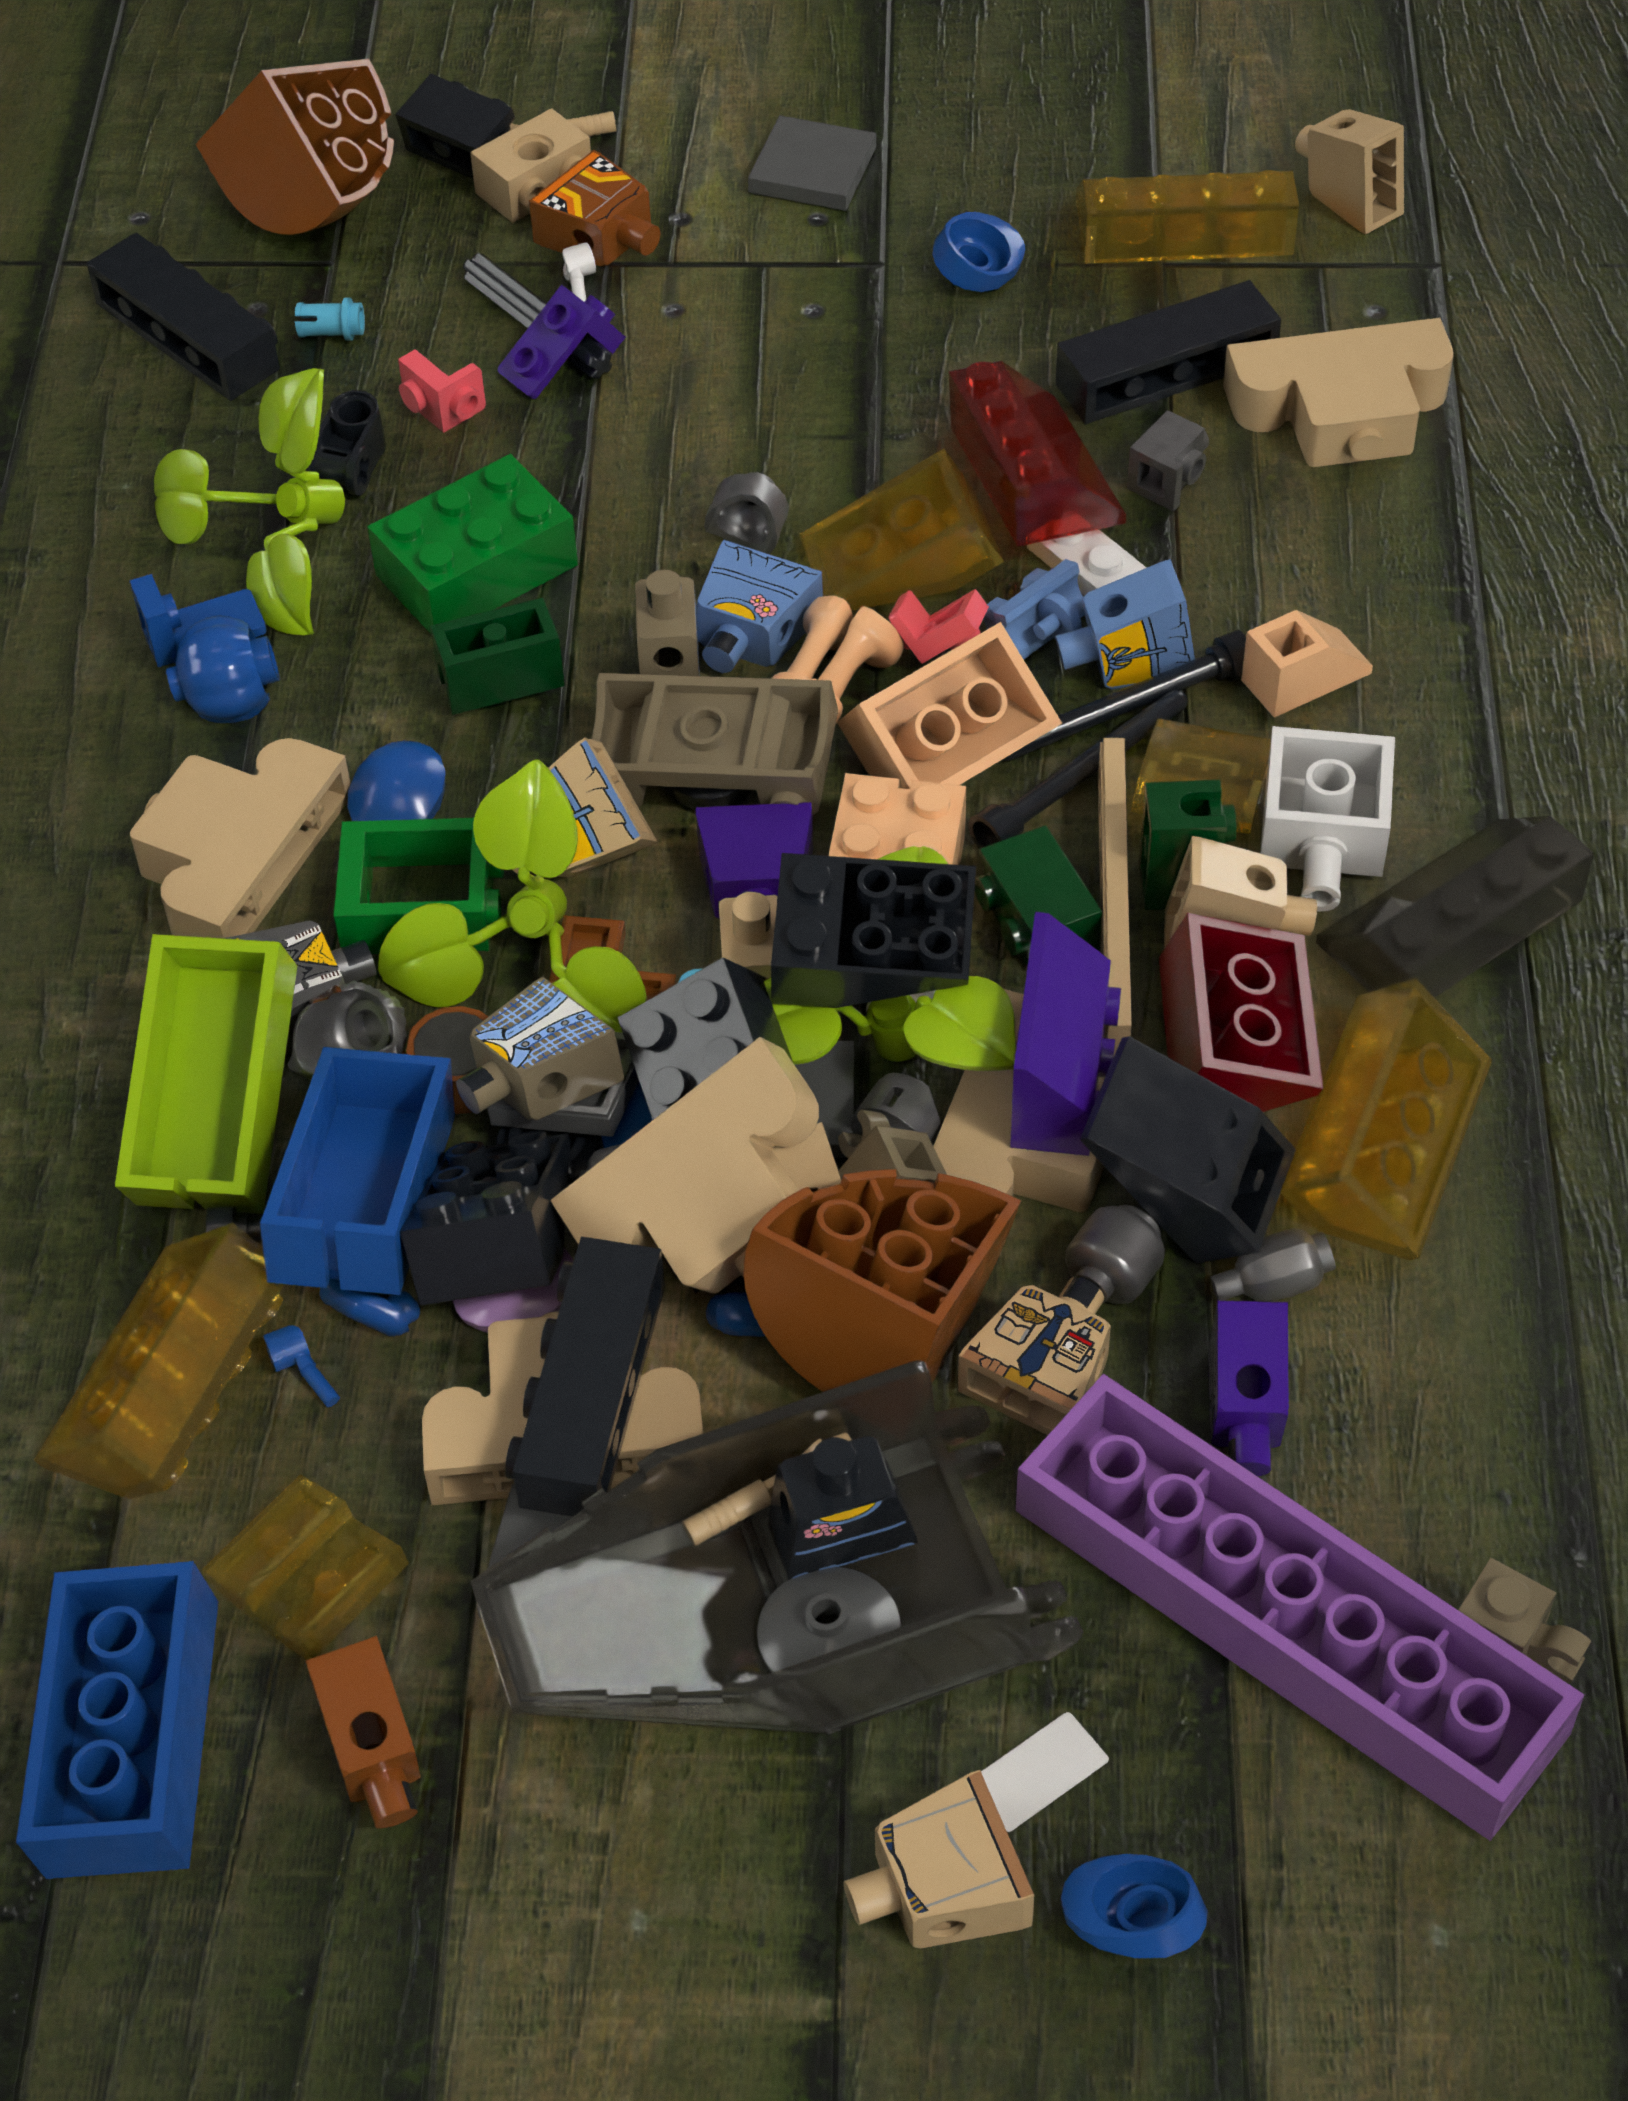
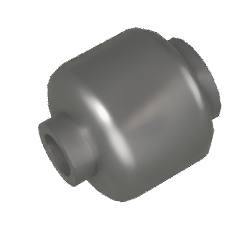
M1120 1205L1118 1207L1107 1206L1098 1208L1088 1218L1066 1249L1065 1261L1072 1277L1085 1278L1094 1283L1104 1295L1103 1303L1108 1302L1116 1305L1131 1303L1143 1292L1163 1264L1165 1248L1160 1238V1229L1152 1217L1134 1206Z

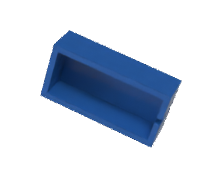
M323 1047L260 1221L267 1283L327 1288L330 1279H337L340 1281V1290L401 1295L409 1263L400 1230L445 1151L455 1118L451 1058Z

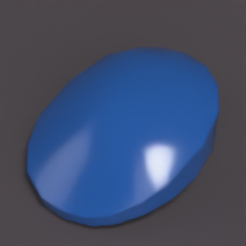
M965 212L954 216L946 223L934 240L932 255L942 275L956 287L976 292H985L999 289L1016 275L1023 261L1025 244L1019 232L1009 223L993 215L980 212Z
M405 740L388 743L371 752L358 767L348 789L347 807L352 821L433 819L440 809L445 792L446 770L441 756L428 745Z
M1138 1854L1104 1856L1086 1862L1074 1869L1063 1886L1061 1906L1066 1924L1081 1939L1103 1951L1132 1958H1166L1190 1948L1200 1939L1207 1925L1208 1911L1190 1873L1175 1863L1160 1858Z

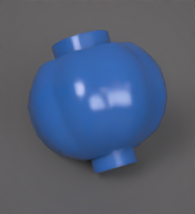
M222 615L207 617L192 625L180 640L176 666L166 668L167 679L174 700L176 702L186 700L202 719L215 723H234L254 717L270 701L269 693L266 694L263 685L280 681L277 662L269 638L267 636L255 638L249 624L242 620Z

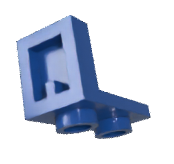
M152 574L129 581L141 628L157 667L176 662L179 643L185 632L196 622L207 617L222 615L242 620L249 624L255 637L264 635L267 632L265 621L249 589L240 590L177 610L171 593L161 596Z

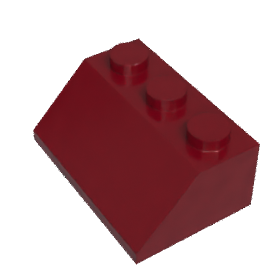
M1187 912L1159 956L1168 1058L1260 1108L1262 1112L1318 1096L1323 1090L1305 935Z

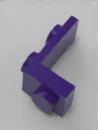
M561 284L498 366V372L531 399H536L586 334L612 354L626 337L610 324L616 314L591 294L584 302Z

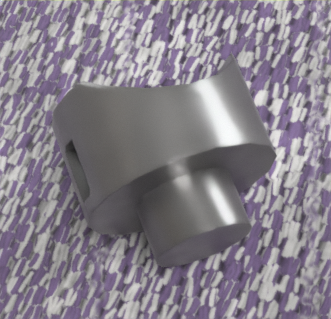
M758 472L734 474L724 478L718 485L713 502L705 516L704 527L708 533L770 554L779 540L780 532L788 516L789 505L785 495L768 476Z
M894 1072L888 1073L879 1079L852 1116L853 1129L856 1134L862 1135L863 1133L857 1113L860 1110L874 1111L884 1114L891 1128L927 1133L933 1146L941 1129L940 1119L929 1086L909 1075ZM894 1094H896L898 1097L897 1101L892 1107H888Z

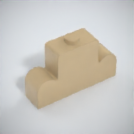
M1441 318L1228 344L1223 387L1235 420L1245 429L1254 432H1269L1277 430L1284 425L1285 421H1290L1305 462L1311 467L1404 456L1413 452L1419 412L1437 409L1444 403L1447 397L1454 356L1453 348Z
M287 738L269 743L259 752L256 758L258 773L256 775H251L198 755L188 756L160 793L154 794L149 799L144 814L130 831L132 845L142 877L162 884L161 898L172 935L227 938L252 933L257 929L347 804L348 789L351 783L345 755L302 740Z
M1004 989L1010 998L1014 1010L1017 1046L1024 994ZM1013 1069L1002 1071L965 1070L933 1146L947 1175L980 1183L1012 1197L1015 1194L1076 1212L1088 1210L1105 1166L1091 1151L1089 1156L1010 1148ZM1099 1077L1098 1079V1091H1100L1102 1087V1084L1105 1079L1104 1077Z
M759 1037L550 1201L578 1245L581 1236L659 1248L682 1284L708 1293H718L740 1275L744 1277V1258L754 1226L778 1203L799 1191L774 1154L773 1148L776 1145L780 1147L795 1146L805 1141L812 1134L819 1119L818 1102L785 1050Z
M559 1311L550 1312L541 1317L496 1321L490 1324L488 1327L490 1395L483 1397L480 1392L469 1387L455 1386L444 1389L431 1397L424 1407L422 1417L423 1465L431 1505L508 1498L511 1485L515 1484L514 1479H508L505 1475L509 1444L513 1436L523 1437L528 1418L523 1416L526 1386L531 1376L539 1378L541 1376L545 1362L540 1356L543 1328L548 1318L557 1319ZM660 1367L649 1370L641 1376L611 1488L707 1479L700 1394L696 1382L688 1373L677 1368Z

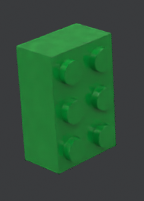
M511 453L367 526L376 576L430 634V626L494 610L578 566L573 516Z

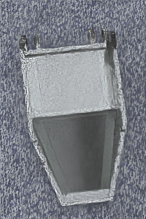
M922 1360L912 1361L659 1448L637 1463L639 1469L637 1472L606 1493L601 1488L582 1502L584 1509L552 1532L546 1527L470 1581L513 1714L831 1734L1026 1663L1047 1661L1057 1656L1060 1652H1065L1068 1648H1072L1075 1643H1078V1640L1082 1638L1083 1630L1077 1617L1073 1618V1616H1064L1060 1619L1057 1618L1055 1621H1048L1030 1628V1619L1039 1617L1043 1613H1049L1051 1610H1056L1058 1606H1062V1603L1066 1601L1068 1596L1061 1581L1048 1580L1047 1582H1041L1038 1585L1034 1584L1025 1588L1012 1587L1006 1589L960 1482V1479L969 1480L980 1476L984 1472L988 1473L990 1470H995L997 1466L1001 1465V1462L1005 1461L1004 1457L1006 1455L1000 1442L995 1440L981 1441L977 1445L972 1444L948 1453L945 1445L955 1446L966 1442L967 1439L980 1436L981 1433L986 1432V1429L990 1427L989 1423L991 1421L985 1408H981L980 1405H965L963 1408L956 1407L935 1412L931 1375L926 1363ZM844 1432L848 1433L852 1440L868 1435L875 1436L897 1479L918 1539V1544L840 1567L864 1573L880 1583L889 1592L898 1608L901 1627L771 1673L765 1665L759 1650L757 1626L766 1601L780 1585L788 1580L769 1522L770 1506L730 1526L728 1529L721 1531V1533L697 1546H694L690 1541L682 1521L701 1512L705 1508H709L712 1504L717 1503L758 1479L763 1482L776 1475L777 1465L785 1459L802 1455L818 1439L823 1441ZM825 1615L817 1618L816 1621L821 1624H830L835 1622L839 1616Z

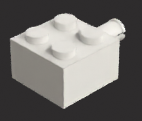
M1273 726L1266 775L1260 854L1281 859L1287 865V868L1304 870L1301 897L1316 899L1318 912L1329 911L1336 908L1340 903L1341 873L1378 877L1383 875L1391 828L1395 737Z

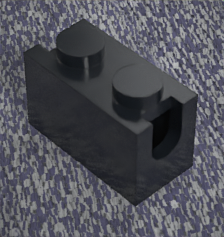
M430 74L395 114L407 151L472 179L474 178L470 152L510 131V125L515 120L512 107H509L502 100L490 99L469 90L459 82H450L434 74Z

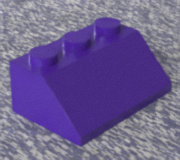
M1035 912L1013 1069L1010 1148L1089 1156L1090 1150L1080 1141V1138L1100 1092L1097 1090L1099 1077H1106L1114 1058L1115 1039L1103 1037L1105 1025L1118 1026L1121 988L1109 987L1110 959L1052 915L1043 912Z

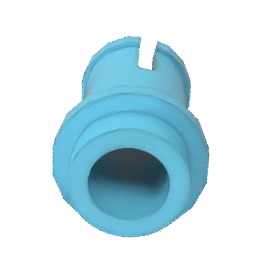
M350 297L343 298L342 303L304 304V302H298L296 304V317L317 318V321L295 322L299 338H305L306 336L344 335L346 341H352L354 335L364 334L365 314L362 303H353Z

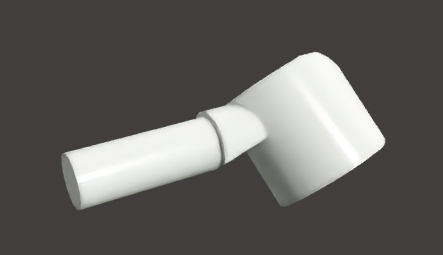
M587 242L567 247L562 251L565 262L563 266L564 277L570 282L572 293L584 302L586 300L583 276L596 272L594 256Z

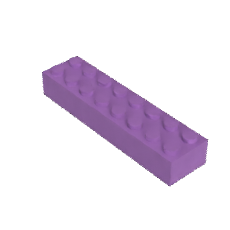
M1102 1374L1018 1468L1016 1511L1489 1841L1493 1839L1571 1735L1584 1698L1583 1693L1105 1374Z

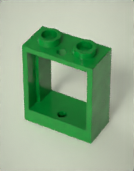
M474 818L342 821L334 906V920L340 948L365 940L371 954H380L381 946L392 927L408 912L430 903L450 904L458 908L465 917L468 935L502 917L500 889H493V879L503 878L504 870L490 864L479 850L473 832ZM470 864L468 900L371 903L373 867ZM490 938L473 947L477 951H489Z

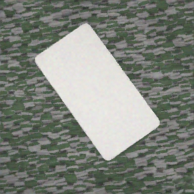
M1066 1712L981 1771L1006 1831L1011 1832L1104 1766L1109 1761V1757L1071 1713Z

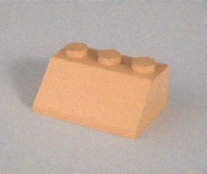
M999 622L858 704L841 718L837 724L868 774L877 777L900 779V788L910 789L912 780L961 785L1060 726L1062 722L1004 626Z

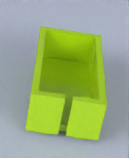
M152 934L115 1187L138 1206L194 1209V1202L196 1200L205 1210L208 1207L235 1206L237 1212L264 1213L297 973V964L280 942Z

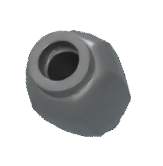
M1291 1228L1264 1237L1259 1253L1239 1256L1234 1269L1210 1276L1218 1301L1245 1294L1257 1301L1268 1302L1289 1298L1317 1287L1322 1281L1324 1273L1335 1270L1336 1265L1329 1242L1323 1232L1309 1235L1305 1230Z

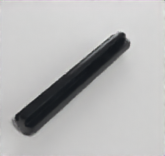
M476 253L472 259L465 260L463 264V269H465L464 278L527 328L547 304L483 253ZM588 334L584 336L567 358L588 376L599 379L604 372L608 373L612 368V363L610 362L611 352Z

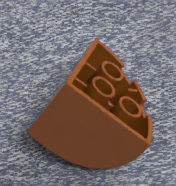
M370 59L261 70L200 138L196 146L226 197L245 218L272 233L294 235L316 230L340 219L358 206L378 186L377 184L382 175L390 166L393 155L394 139L388 137L386 119L391 115V110L381 81Z
M896 1169L868 1170L844 1174L838 1185L812 1192L809 1187L797 1191L778 1203L754 1226L744 1258L743 1275L745 1290L761 1330L781 1357L797 1373L830 1397L900 1433L933 1383L974 1310L1008 1237L1021 1200L980 1183L940 1173L937 1174L935 1182L896 1179Z

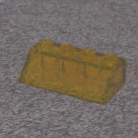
M1266 170L1252 173L1224 174L1214 172L1203 175H1158L1155 177L1131 178L1105 177L1103 179H1083L1076 188L1085 264L1294 255L1299 201L1293 171Z
M1416 978L1357 996L1324 1077L1323 1090L1316 1097L1280 1192L1319 1232L1406 1260L1420 1258L1492 1063V1059Z
M234 1223L166 1246L34 1461L47 1470L127 1499L159 1491L163 1492L173 1486L187 1466L188 1460L184 1455L196 1435L202 1433L217 1416L220 1404L216 1400L227 1381L237 1376L248 1363L252 1354V1350L248 1346L259 1327L271 1320L282 1304L283 1297L279 1293L284 1284L267 1283L263 1247Z

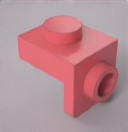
M416 349L398 359L402 382L399 385V393L403 402L413 413L419 412L443 433L485 408L486 400L482 370L474 363L447 376Z
M974 589L934 614L929 615L913 592L909 590L899 596L889 615V620L900 634L904 648L911 650L920 663L923 664L948 648L953 650L981 634L979 626L989 606L978 591Z

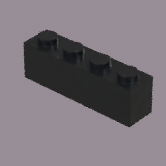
M137 232L87 262L97 305L228 400H234L280 370L276 350L278 343L277 335L267 320L262 317L257 318L240 306L233 296L220 292L206 282L196 270L186 268L173 259L165 248L160 245L155 246Z
M1247 280L1057 343L1056 386L1086 425L1224 378L1227 345L1279 338L1281 317L1251 280Z
M581 1236L574 1262L564 1261L557 1286V1299L559 1302H562L557 1319L548 1318L542 1332L540 1356L545 1362L540 1378L531 1376L525 1390L523 1416L528 1418L523 1437L513 1436L506 1457L505 1475L508 1479H514L519 1508L602 1522L665 1290L661 1249Z

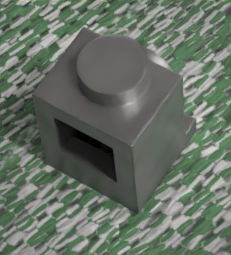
M1167 410L1130 447L1127 489L1174 512L1180 506L1181 489L1186 484L1192 485L1195 483L1205 467L1206 455L1203 451L1209 446V437L1205 428Z

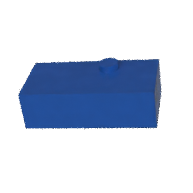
M194 1561L54 1573L16 1838L18 1846L46 1879L190 1868L219 1603Z

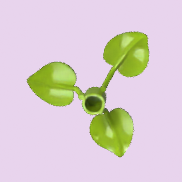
M316 368L277 379L269 385L261 400L258 418L262 445L267 451L277 453L275 459L277 468L296 477L282 484L277 494L207 490L209 478L208 464L199 453L193 450L179 449L168 453L160 461L154 476V493L157 497L155 500V511L159 525L166 537L177 544H192L202 536L208 522V506L206 501L276 504L282 516L286 517L290 522L296 523L265 537V551H259L251 556L246 574V587L252 592L265 624L279 632L292 635L314 634L310 618L311 565L306 547L295 535L304 531H316L318 524H334L338 522L345 507L344 492L337 481L333 479H319L318 472L305 471L310 466L316 452L322 412L324 369Z
M538 759L532 760L486 795L475 813L473 822L475 842L484 858L499 869L511 870L518 868V879L526 885L509 901L507 914L483 929L468 935L465 917L455 906L444 903H430L419 906L404 915L386 936L379 954L378 971L385 983L421 1004L432 1007L454 1006L469 998L476 991L483 977V960L478 951L473 947L474 945L484 942L509 927H512L519 935L527 938H538L547 934L549 936L551 969L559 978L552 984L614 1029L615 1032L622 1033L618 1017L647 1001L645 986L632 962L619 951L609 947L593 946L584 948L572 956L567 968L564 966L561 947V936L564 933V928L558 922L565 915L567 900L563 890L556 883L543 877H557L568 868L576 854L578 832L571 805L562 786L542 761Z
M926 846L907 847L879 858L880 860L948 864L941 854ZM969 976L968 985L936 990L933 999L924 995L918 997L917 1002H915L911 996L907 995L873 1001L868 1007L866 1016H863L852 1005L828 1008L772 1004L794 1065L812 1062L829 1053L841 1035L842 1022L838 1014L840 1012L857 1026L858 1033L861 1036L872 1034L877 1052L883 1058L890 1061H905L918 1055L929 1062L957 1069L973 1071L1014 1069L1017 1046L1012 1003L1006 991L999 984L980 976ZM770 977L766 981H764V984L771 1000Z

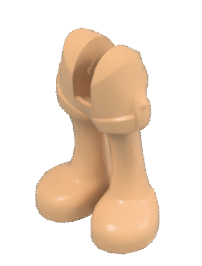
M837 596L818 597L804 613L803 628L807 636L796 658L787 672H779L771 679L817 680L812 678L828 650H838L818 679L831 680L838 707L837 723L843 711L840 699L856 670L864 662L877 668L891 667L900 659L904 650V643L896 628L873 609L862 606L853 617L850 606L843 598Z

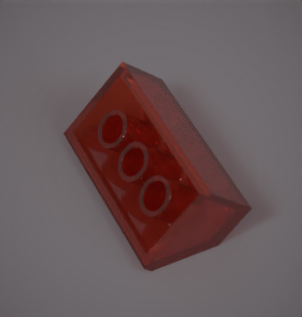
M1003 361L992 363L977 362L971 364L968 368L949 371L951 428L1017 547L1126 523V513L1055 396Z

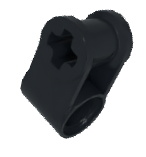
M351 390L338 395L331 402L330 408L320 425L314 458L310 466L305 470L318 472L319 479H333L337 481L341 487L347 488L348 493L356 496H361L366 491L371 474L386 448L377 399L371 393L363 390Z

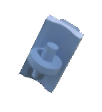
M1065 559L1050 571L1036 568L1023 578L1020 587L1021 591L1008 601L996 597L987 604L989 608L984 616L986 629L1001 622L1023 659L1055 638L1056 635L1081 629L1080 618L1085 615L1082 602L1083 595L1078 586V575L1080 572L1078 563Z

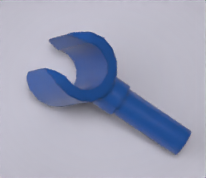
M289 1325L264 1335L267 1353L275 1372L297 1365L301 1377L306 1380L327 1408L332 1407L339 1401L340 1396L322 1375L311 1358L305 1337L299 1327Z

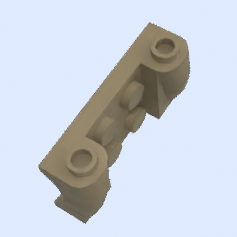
M599 673L597 679L596 716L591 739L602 742L638 808L643 805L647 786L756 790L760 804L784 803L798 805V803L811 802L812 815L819 811L838 707L831 680Z

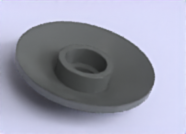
M832 1567L798 1576L780 1585L768 1598L761 1611L757 1626V1638L765 1665L782 1684L796 1692L809 1696L839 1697L868 1687L887 1671L894 1661L900 1646L901 1622L898 1608L893 1598L880 1583L856 1570ZM825 1615L839 1616L835 1622L830 1624H821L816 1621L817 1618Z

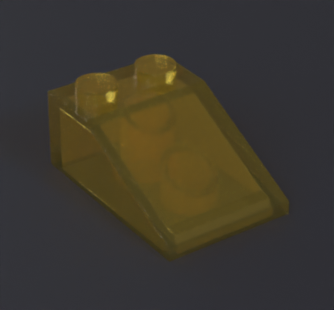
M944 448L799 534L811 568L822 571L823 596L843 598L850 606L851 611L858 610L862 606L873 607L897 602L899 596L909 590L913 592L916 598L955 591L1004 562L974 489Z

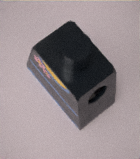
M868 1435L850 1441L840 1437L827 1438L821 1441L814 1451L785 1459L777 1465L768 1517L788 1580L818 1570L840 1567L918 1544V1539L897 1479L877 1437Z

